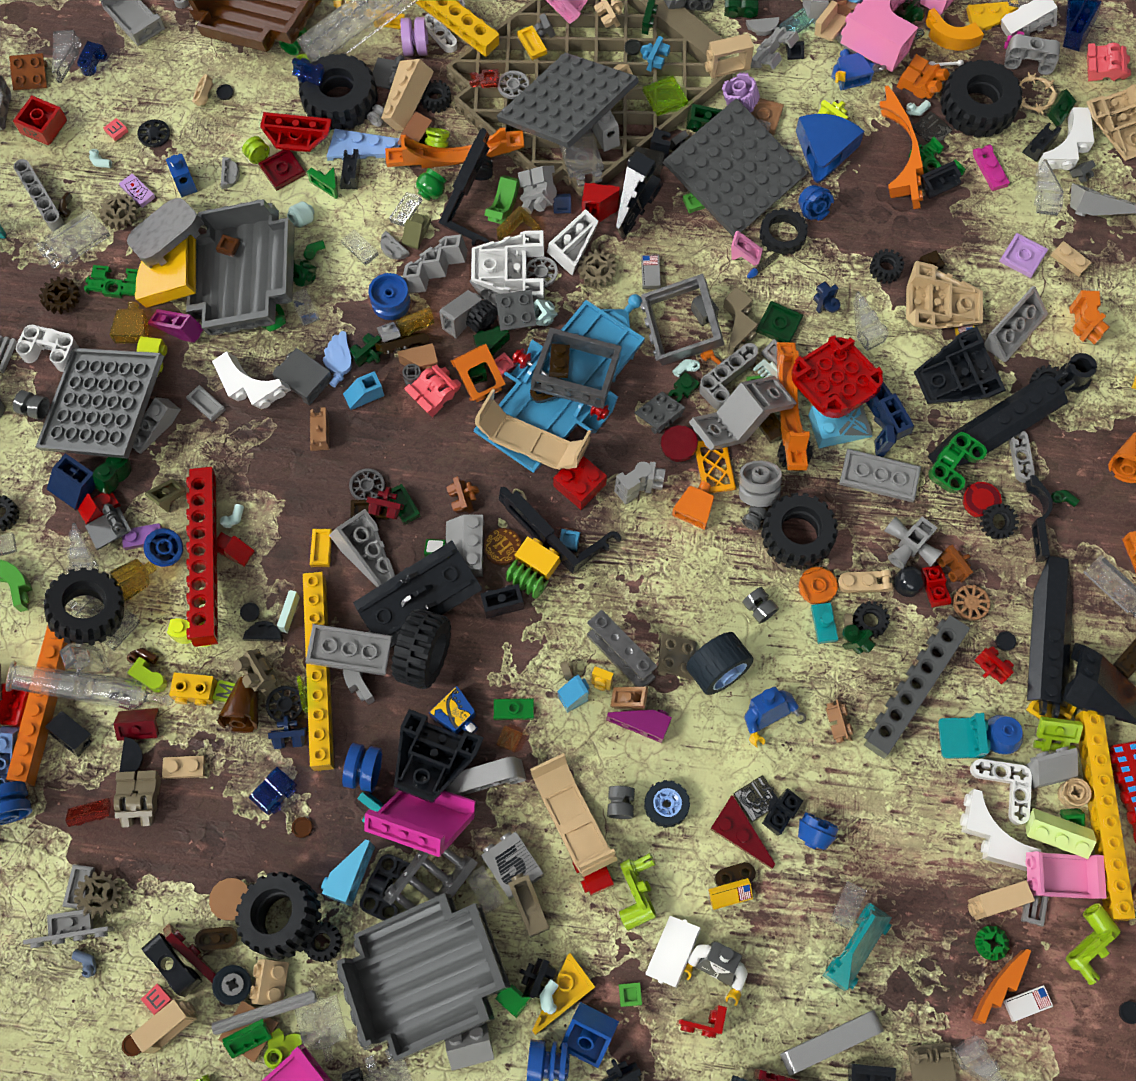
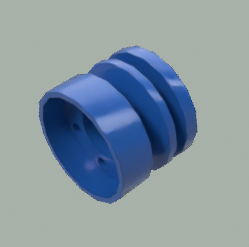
M531 1039L526 1081H543L544 1079H548V1081H567L570 1062L568 1043L562 1042L561 1052H556L557 1042L554 1041L551 1051H546L544 1040Z

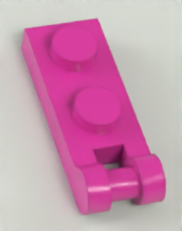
M985 145L982 149H973V157L991 191L1008 187L1010 182L993 153L992 145Z

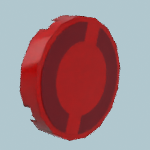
M987 482L973 483L964 492L963 506L970 515L976 518L983 516L982 512L987 510V507L1002 504L1001 494L998 489Z

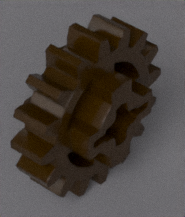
M57 276L55 281L51 278V283L45 282L46 287L40 288L42 294H39L40 302L47 311L51 310L53 314L57 311L62 314L63 310L69 312L70 307L75 308L74 303H79L77 298L81 296L79 288L72 279L68 280L67 277L61 280Z

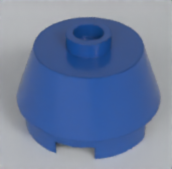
M816 185L805 188L798 199L803 216L807 219H817L818 221L830 213L828 209L831 203H834V197L831 195L830 190Z
M161 528L152 531L146 537L143 549L145 556L151 563L166 567L175 564L181 558L183 542L176 532Z
M996 715L987 720L988 731H986L987 739L990 740V750L998 754H1011L1021 747L1023 731L1016 719L1006 715Z
M805 812L803 818L799 819L798 837L805 841L806 846L812 849L820 848L826 850L838 838L836 834L839 829L833 823L814 817L815 815Z

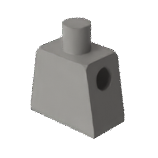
M609 110L591 127L604 152L620 146L619 126Z

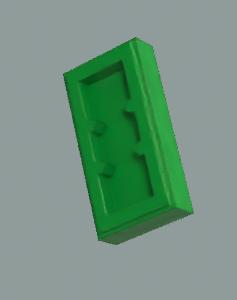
M494 699V720H534V699Z
M261 1019L223 1038L222 1042L233 1059L272 1039V1033L264 1020Z

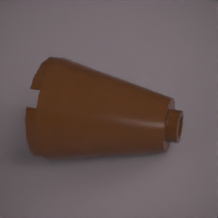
M239 677L217 721L223 728H226V726L232 727L231 731L251 733L254 728L258 729L259 724L258 691L254 692L252 687L245 688L242 683L243 677Z

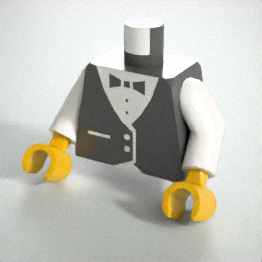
M716 941L709 945L701 944L696 946L684 969V972L688 973L686 980L691 978L694 966L733 987L726 997V1002H728L730 997H733L736 1001L734 1006L738 1004L741 998L740 991L743 989L748 973L744 964L741 963L742 955Z

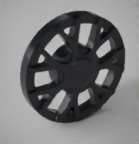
M148 120L139 127L137 136L141 144L146 147L155 148L162 146L168 141L170 129L161 120Z
M290 686L276 688L269 694L266 700V711L276 722L284 721L282 718L288 712L292 715L290 721L296 720L304 707L302 695L298 690ZM285 690H290L289 697L284 696ZM278 692L281 697L275 700L273 696ZM298 695L299 700L293 702L291 699ZM270 704H276L277 708L270 710L269 706ZM294 705L299 706L298 712L292 710ZM278 711L282 712L279 719L274 717Z

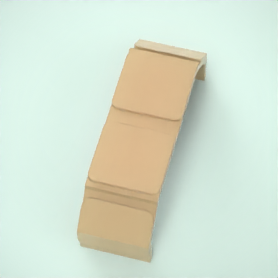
M492 388L475 418L476 426L489 437V440L554 469L577 468L591 441L590 430H588L583 440L572 442L507 415L495 402V389Z
M565 754L558 755L531 768V775L540 796L581 876L585 877L617 861L614 848L610 850L574 781Z

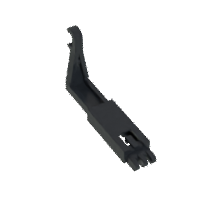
M485 128L480 129L452 186L454 191L438 222L441 226L471 239L472 246H475L478 240L485 243L490 241L452 222L464 195H468L490 149L487 145L490 135Z
M506 487L500 488L499 501L506 507V510L533 538L540 540L543 543V547L546 546L548 549L552 548L557 551L561 563L572 574L577 572L602 549L609 551V544L606 541L610 538H615L616 542L621 541L620 534L611 531L576 557L554 535L555 530L518 491L512 494Z

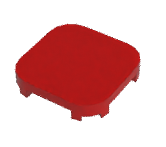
M836 335L829 337L827 343L803 358L799 356L792 368L791 376L795 386L826 417L840 418L849 414L875 397L880 392L883 383V371L880 366L875 368L855 347V340L851 337L849 339L836 338Z

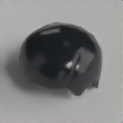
M907 566L895 575L894 587L902 596L914 597L925 587L926 579L922 571L917 567Z

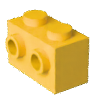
M528 536L515 554V558L519 560L518 562L521 564L525 563L527 568L531 567V570L537 571L538 575H544L546 580H549L561 563L557 551L552 548L547 549L543 547V543L536 538L532 540Z
M174 672L169 696L178 704H187V702H195L194 704L198 706L214 704L212 698L218 681L213 676Z

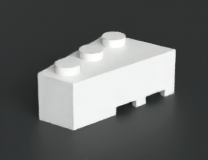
M585 209L549 242L547 253L571 275L574 274L579 260H581L596 231L598 220Z

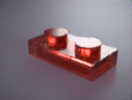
M106 798L69 808L65 820L67 826H79L89 821L102 820L108 817L111 809L110 800Z

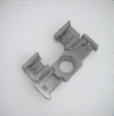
M775 27L773 34L768 39H765L756 49L757 53L752 57L751 68H761L762 63L769 64L772 69H775L782 60L780 53L775 52L780 46L779 43H787L789 48H792L799 40L797 31H787L785 27H781V29Z

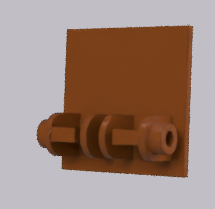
M43 53L9 56L13 90L47 88L45 67H48V64L44 60Z

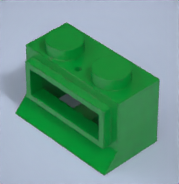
M513 984L510 985V988L497 993L498 996L495 998L516 1018L532 1000L531 997H524V994Z

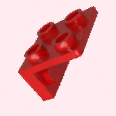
M718 1005L710 1010L708 1023L711 1024V1027L681 1019L677 1020L676 1025L681 1026V1031L694 1033L695 1030L702 1031L701 1036L714 1039L716 1035H722L727 1007Z

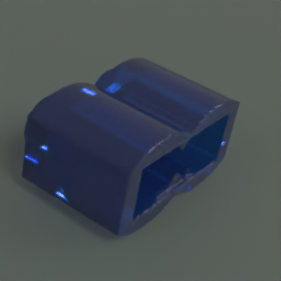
M276 767L251 793L249 799L267 815L275 814L282 807V801L285 798L289 799L296 792L295 787L297 784L280 768Z

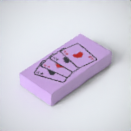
M133 174L119 183L120 187L141 208L155 198V195Z

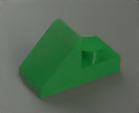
M311 167L307 171L310 183L337 199L338 187L334 167L326 175Z

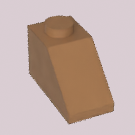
M433 343L397 351L400 364L404 366L416 364L419 366L421 373L436 364L438 366Z

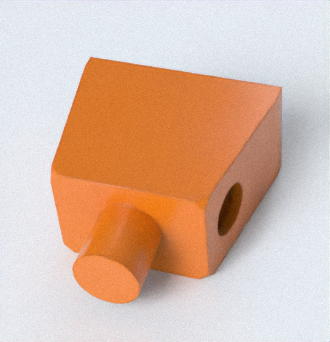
M701 481L698 488L689 486L674 506L672 516L705 530L714 496L708 493L711 485Z

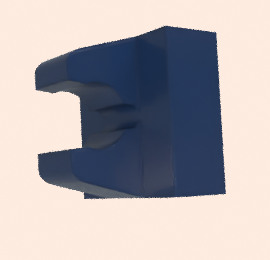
M557 194L553 199L554 214L571 213V194Z

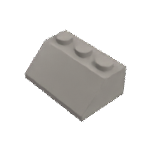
M461 515L446 521L445 544L453 541L475 577H483V515Z

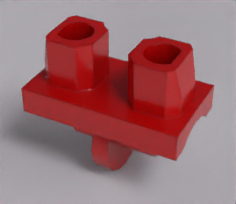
M993 646L989 649L985 648L974 661L985 671L982 675L983 678L990 675L1002 685L1014 673L1012 670L1014 664L1006 659L1002 662L997 657L999 651Z

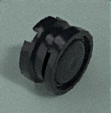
M485 157L475 180L485 181L492 177L493 160H490V157Z

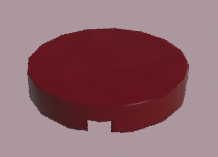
M677 425L665 431L661 437V448L663 454L670 460L683 462L689 460L696 453L698 439L691 428Z

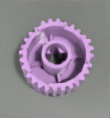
M740 72L736 78L733 77L730 81H725L722 90L727 106L737 98L750 113L754 111L755 104H758L760 98L754 78L749 77L748 73L745 74L743 72L741 74Z

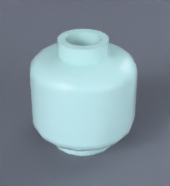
M301 201L289 207L287 218L290 219L294 226L301 228L313 221L314 209L311 205Z

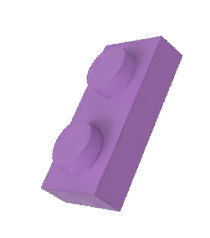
M161 524L131 528V532L122 536L123 548L130 550L143 547L146 537L152 531L161 529Z

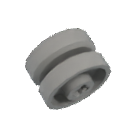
M761 460L746 463L741 467L739 497L744 503L755 507H767L776 500H779L781 496L782 472L777 465Z

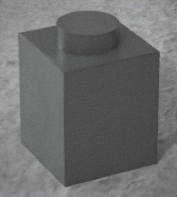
M699 295L693 299L691 311L699 323L704 326L709 323L702 295ZM712 300L716 316L718 317L719 309Z

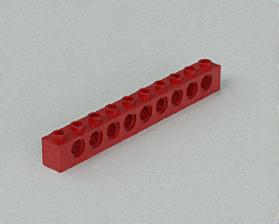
M212 466L189 469V477H186L187 487L189 488V492L186 493L187 503L189 504V509H186L187 519L189 520V525L186 526L187 536L189 537V542H186L187 552L189 553V558L186 559L187 569L189 570V575L186 576L187 586L189 587V593L186 594L187 604L189 605V610L186 611L189 628L186 629L187 639L191 640L194 647L218 644L216 475Z

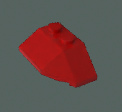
M263 112L260 128L276 149L311 152L329 136L332 120L328 118Z

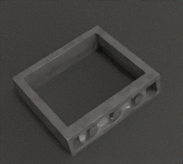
M703 274L641 295L643 302H641L640 306L643 313L646 312L647 318H644L647 329L650 328L651 334H649V339L656 349L653 350L656 361L659 360L662 366L725 345L708 284ZM700 288L713 338L665 354L652 305Z
M550 328L531 379V390L603 409L620 359L622 346ZM551 343L570 345L572 349L612 359L602 390L542 375L541 372Z

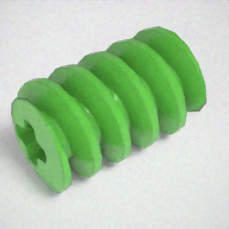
M516 559L507 570V582L513 581V585L519 584L521 591L526 589L527 595L532 594V598H538L545 590L549 580L544 583V575L537 578V571L530 574L531 567L524 570L525 563L517 566L519 560Z

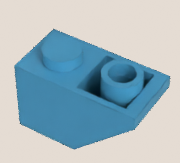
M375 371L357 378L343 395L350 410L383 397L384 392Z
M579 674L557 691L558 697L567 713L588 702L590 687L585 678L581 679Z

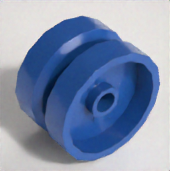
M394 273L381 274L372 280L369 285L368 294L374 313L384 320H396L404 316L408 312L411 303L406 281Z
M352 743L344 764L343 787L355 789L360 785L362 791L373 793L381 770L382 749L370 746L366 751L364 745Z
M14 781L0 784V825L16 822L32 813L31 802L25 799L28 796L26 783Z

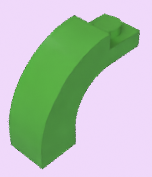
M506 175L500 177L495 200L485 210L484 216H488V221L503 225L507 223L518 195L519 179Z
M0 560V582L9 584L13 606L20 612L27 611L29 597L26 592L32 591L29 580L14 565Z

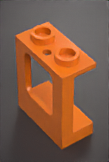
M483 344L451 360L453 367H456L470 395V401L475 400L479 402L486 398L485 395L490 393L492 388L497 393L502 390L501 386L505 385L487 344ZM486 362L496 384L478 393L469 377L468 370Z

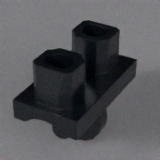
M541 958L537 959L535 965L529 963L526 970L520 968L519 973L524 975L521 984L526 985L523 994L533 999L535 997L540 998V993L545 988L541 985L543 977L553 980L557 969L551 966L549 961Z
M613 1059L611 1060L613 1067L606 1071L608 1077L600 1080L642 1081L640 1077L642 1073L636 1062L627 1065L626 1061L617 1064L616 1060Z

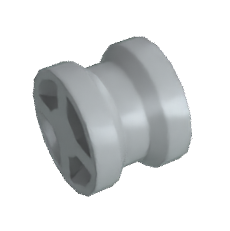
M378 104L373 106L372 112H369L367 115L370 123L377 127L383 124L381 117L384 107Z

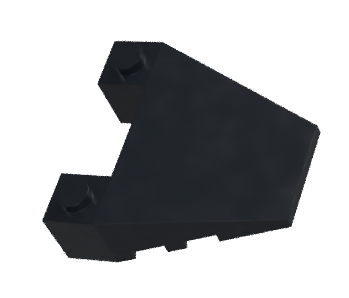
M638 151L627 162L628 166L616 228L623 239L635 226V220L638 215L642 216L645 213L644 207L646 204H651L663 187L662 180L653 175L657 168L655 161Z

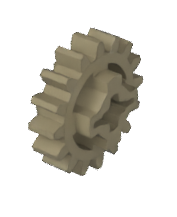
M117 193L116 197L111 194V199H104L105 204L100 203L101 209H98L99 217L104 225H109L111 229L115 226L118 230H120L121 226L126 229L127 224L133 225L132 220H137L136 214H139L138 206L132 197L128 198L127 194H124L122 197L120 193Z
M597 250L594 251V254L589 251L588 256L583 255L582 260H579L578 273H580V279H584V284L590 282V287L594 284H597L598 288L600 284L607 286V281L612 282V277L616 276L615 259H610V254L605 256L603 250L600 254Z
M103 871L100 876L93 872L92 878L85 875V882H78L80 889L74 890V895H76L74 903H79L77 910L84 909V916L91 913L92 919L95 918L96 914L103 918L104 912L111 915V908L117 909L118 903L116 901H121L122 897L119 894L122 892V888L117 887L119 884L118 879L112 881L113 875L110 874L108 877H105ZM88 889L89 893L83 898L84 891ZM112 892L113 896L109 902L107 896Z

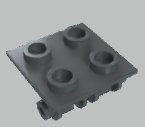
M398 55L395 60L377 58L373 70L376 87L391 89L399 62L404 61L402 55Z
M532 289L496 295L500 331L537 326Z
M660 392L634 413L650 424L652 432L656 434L661 433L665 426L668 427L669 423L672 424L681 417L685 407L664 392Z
M105 504L102 509L104 515L85 525L96 550L132 531L119 506L114 508L111 504Z

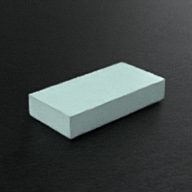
M290 590L288 592L277 624L280 631L287 634L300 599L296 591Z

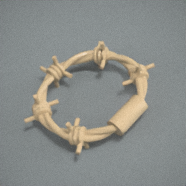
M1028 72V77L1019 81L1021 88L1025 89L1022 86L1024 82L1029 83L1033 81L1036 84L1035 80H1039L1046 84L1045 90L1050 88L1052 93L1047 105L1042 106L1039 104L1038 106L1036 103V107H1032L1026 103L1025 97L1022 99L1020 109L1023 106L1026 109L1035 110L1039 114L1041 112L1043 115V110L1051 107L1058 97V93H1056L1053 86L1054 79L1048 81L1045 78L1036 77V73L1030 75Z

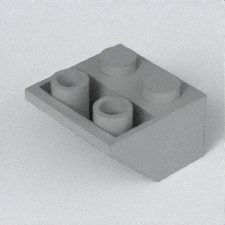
M1062 747L1051 754L1048 751L1036 754V757L1031 758V762L1025 765L1032 774L1031 785L1033 789L1064 782L1078 776V751L1076 748L1069 750L1068 747Z
M487 1023L445 1041L446 1052L452 1071L494 1060Z

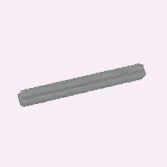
M311 990L212 1023L213 1034L218 1035L261 1019L315 1003L317 1001L316 993Z

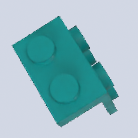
M975 713L971 718H941L938 721L941 756L944 759L983 758L989 753L991 744L990 740L987 739L988 721L985 719L984 713Z

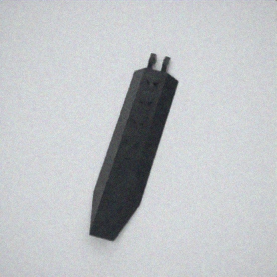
M1066 370L1055 378L1044 374L952 432L928 455V458L934 464L943 448L960 432L967 433L986 447L988 454L1066 405L1068 399L1065 391L1076 384L1075 381L1070 380L1061 387L1058 382L1068 376ZM957 438V444L959 446H964V441L960 438ZM977 449L972 450V453L975 457L980 456V453ZM962 457L957 466L971 462Z
M1055 556L1047 558L1033 593L1026 701L1038 700L1039 715L1045 716L1047 712V703L1052 704L1051 716L1058 718L1060 705L1066 709L1068 705L1067 702L1063 701L1065 687L1069 683L1073 595L1069 560Z

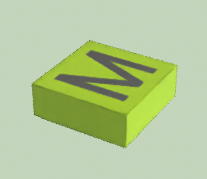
M218 680L212 699L225 703L235 683Z

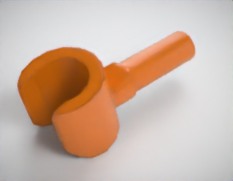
M712 349L700 354L704 361L711 359L718 365L722 362L716 358Z

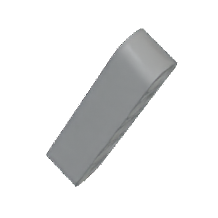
M25 159L17 160L14 163V170L48 227L53 232L62 231L65 227V222L31 165Z
M872 1010L786 1050L780 1056L790 1076L882 1033L884 1029L875 1010Z

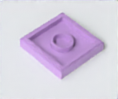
M1016 233L999 262L1031 278L1048 249Z

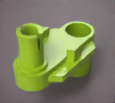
M651 853L635 861L629 858L620 863L622 872L636 901L635 904L619 911L621 921L628 931L657 917L647 894L652 888L648 881H642L639 876V872L656 865L654 860H650L653 859Z
M1100 903L1091 905L1083 913V917L1094 931L1066 956V961L1073 970H1079L1089 985L1097 982L1094 978L1098 981L1100 980V976L1089 962L1096 955H1099L1101 958L1109 955L1110 952L1106 946L1121 932Z

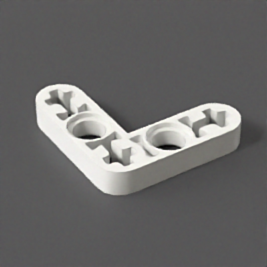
M458 0L465 7L464 0ZM429 13L425 15L426 28L432 38L445 52H455L457 50V40L454 35ZM438 31L444 32L441 36L436 35Z
M978 759L974 761L970 766V772L975 778L1010 784L1009 819L1015 825L1026 823L1030 818L1032 774L1030 769L1024 765ZM979 764H981L982 768L989 769L991 767V770H985L982 773H979V770L976 769V767L979 766ZM997 767L1005 769V777H999L996 774L995 770ZM1021 770L1022 774L1026 777L1020 780V776H1011V773H1018ZM1016 790H1022L1025 793L1023 801L1015 797ZM1019 805H1025V807L1022 806L1020 808V814L1024 815V817L1018 820V816H1015L1014 813L1019 811Z

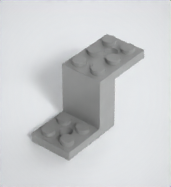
M775 376L741 382L716 413L693 417L689 423L703 440L705 446L712 451L745 443L770 413L791 409L797 403Z

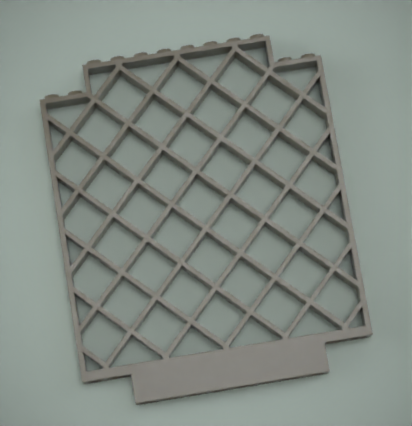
M531 0L495 28L499 33V45L494 50H506V60H481L482 54L471 46L446 65L447 78L450 82H454L462 91L454 97V108L471 125L476 126L478 131L485 128L490 136L497 131L487 122H499L496 115L502 111V109H479V98H504V107L508 105L509 99L499 93L497 84H480V73L503 74L508 71H519L523 74H535L536 80L539 74H542L555 62L541 61L539 58L535 60H510L511 50H526L518 36H511V32L517 27H529L531 25L535 27L537 23H542L539 16L544 14L541 13V8L549 4L546 0ZM588 0L586 4L596 5L601 0ZM621 0L624 5V14L615 15L620 23V26L617 28H624V38L598 37V28H606L600 19L606 14L599 16L596 10L595 14L581 13L571 24L559 13H545L552 27H566L565 37H540L548 51H565L566 53H569V51H594L593 62L611 68L618 64H628L635 76H653V87L635 86L621 99L623 100V111H611L617 123L623 124V136H619L620 146L613 148L623 149V156L617 161H596V149H602L594 133L593 135H583L570 147L574 149H593V161H566V147L528 134H523L524 148H532L531 161L518 150L505 153L504 155L512 158L513 162L517 166H521L524 171L541 166L554 165L555 173H552L553 184L556 185L563 179L580 196H583L585 183L575 174H592L591 183L606 185L628 166L629 158L632 155L634 156L636 151L643 154L650 148L655 127L659 128L658 130L670 132L688 117L692 104L703 105L722 89L725 81L732 79V74L720 76L717 79L712 78L711 84L707 87H687L686 76L711 77L705 69V62L707 61L706 51L709 48V42L723 38L685 7L668 9L664 0H656L655 4L658 5L657 14L653 15V18H655L653 38H627V28H642L648 0ZM628 4L640 14H628ZM613 24L608 28H616V26ZM569 27L595 28V37H569ZM658 28L669 37L663 38V43L671 46L670 52H682V63L664 62L662 69L653 67L650 72L646 70L648 62H627V53L624 46L631 39L638 40L641 43V47L649 43L654 46L657 40ZM598 51L623 52V62L598 61ZM686 52L700 63H686ZM460 73H476L475 84H471ZM657 76H682V87H657ZM500 85V87L504 88L507 87V85ZM474 98V109L472 110L466 103ZM627 100H653V111H627ZM657 100L682 101V108L677 112L657 111ZM503 123V128L507 132V124ZM627 124L653 125V132L648 136H627ZM536 148H563L562 160H536Z

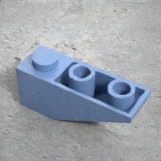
M0 727V784L10 782L6 780L20 727Z

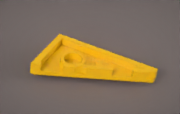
M571 953L567 955L555 981L559 985L552 995L554 1004L557 1006L556 1012L550 1015L543 1010L541 1011L532 1030L535 1035L595 988Z

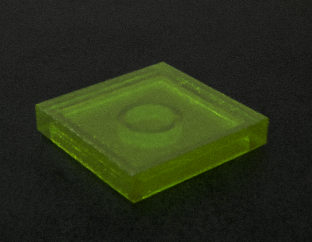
M674 75L642 87V91L656 116L688 105V99Z

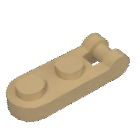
M891 570L846 572L841 574L837 580L838 588L845 593L889 592L893 590V584L890 583V578L892 577ZM877 579H882L883 584H877Z

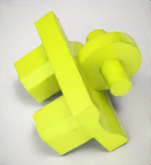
M826 100L821 102V109L817 114H830L848 119V116H846L848 111L844 109L846 104L844 101L838 104L835 101L832 104Z

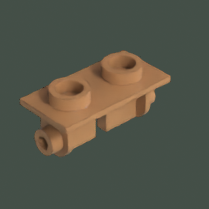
M838 699L836 700L837 705L834 702L826 704L829 722L837 721L836 725L830 726L834 740L837 743L845 742L844 738L853 741L851 735H854L851 723H848L846 719L848 715L846 705L842 704Z

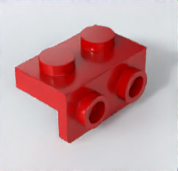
M2 683L0 725L20 727L31 687L12 686Z

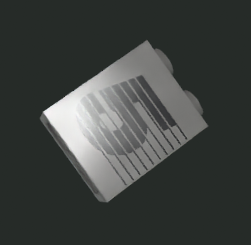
M508 832L500 838L501 842L495 846L494 844L487 846L481 855L509 900L513 898L508 884L512 882V877L523 873L524 876L529 875L533 884L544 876V873L516 832L513 834Z

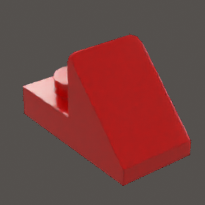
M113 492L110 494L101 493L95 498H92L89 493L86 495L78 508V512L86 525L104 515L102 509L105 504H111L114 508L121 506Z
M221 532L217 537V553L245 567L255 551L236 536L230 537Z

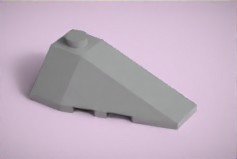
M1072 183L1070 207L1076 210L1075 214L1085 217L1086 214L1095 216L1136 213V203L1122 198L1118 200L1107 193L1101 195L1102 193L1094 189Z
M366 509L335 528L329 536L340 551L378 587L393 578L395 574L390 560L386 557L385 546L377 532V524Z

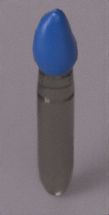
M776 252L770 255L755 268L751 269L747 278L751 279L757 276L759 272L772 264L780 254Z

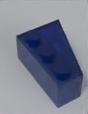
M1067 0L1063 47L1080 51L1099 15L1102 1Z

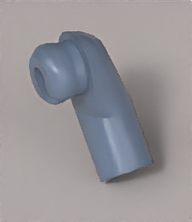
M76 949L72 954V959L82 963L83 972L81 973L83 977L90 978L97 971L95 958L91 954Z

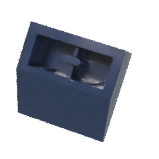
M65 453L52 468L47 491L77 510L88 493L91 494L96 488L93 472Z

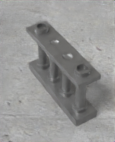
M600 610L587 622L592 628L587 633V637L636 687H647L655 679L652 672L658 666L603 610Z
M447 848L443 855L453 862L456 868L451 875H447L427 859L428 853L419 850L395 884H391L387 888L383 899L390 905L396 900L407 910L415 907L414 903L401 894L408 883L428 899H433L444 893L451 894V897H453L478 863L467 855L464 858H460ZM421 865L443 882V886L438 892L432 891L414 876Z

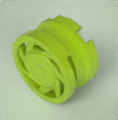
M426 128L427 137L425 138V144L440 148L449 146L448 138L450 137V132L448 130Z
M254 136L244 143L242 152L249 158L252 164H258L268 157L270 148L261 137Z

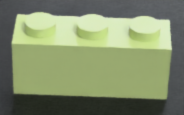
M1035 808L1032 809L1030 818L1025 824L1027 837L1089 859L1097 842L1094 830Z

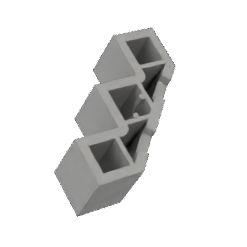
M461 234L444 236L439 240L440 244L436 247H429L419 255L420 258L414 263L410 261L405 265L402 278L407 283L409 293L426 292L429 279L446 277L449 264L465 263L468 250Z

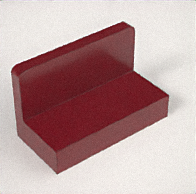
M159 709L119 711L113 723L117 741L124 740V737L134 740L158 738L159 730L156 719Z

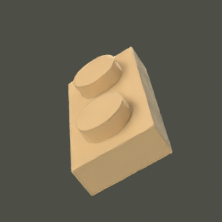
M1064 241L1051 254L1054 259L1078 277L1092 263Z
M204 755L164 757L162 778L205 777L206 757Z

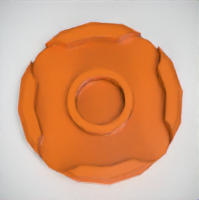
M812 567L802 574L798 587L803 599L815 605L830 602L836 595L838 583L831 571L823 569V567Z

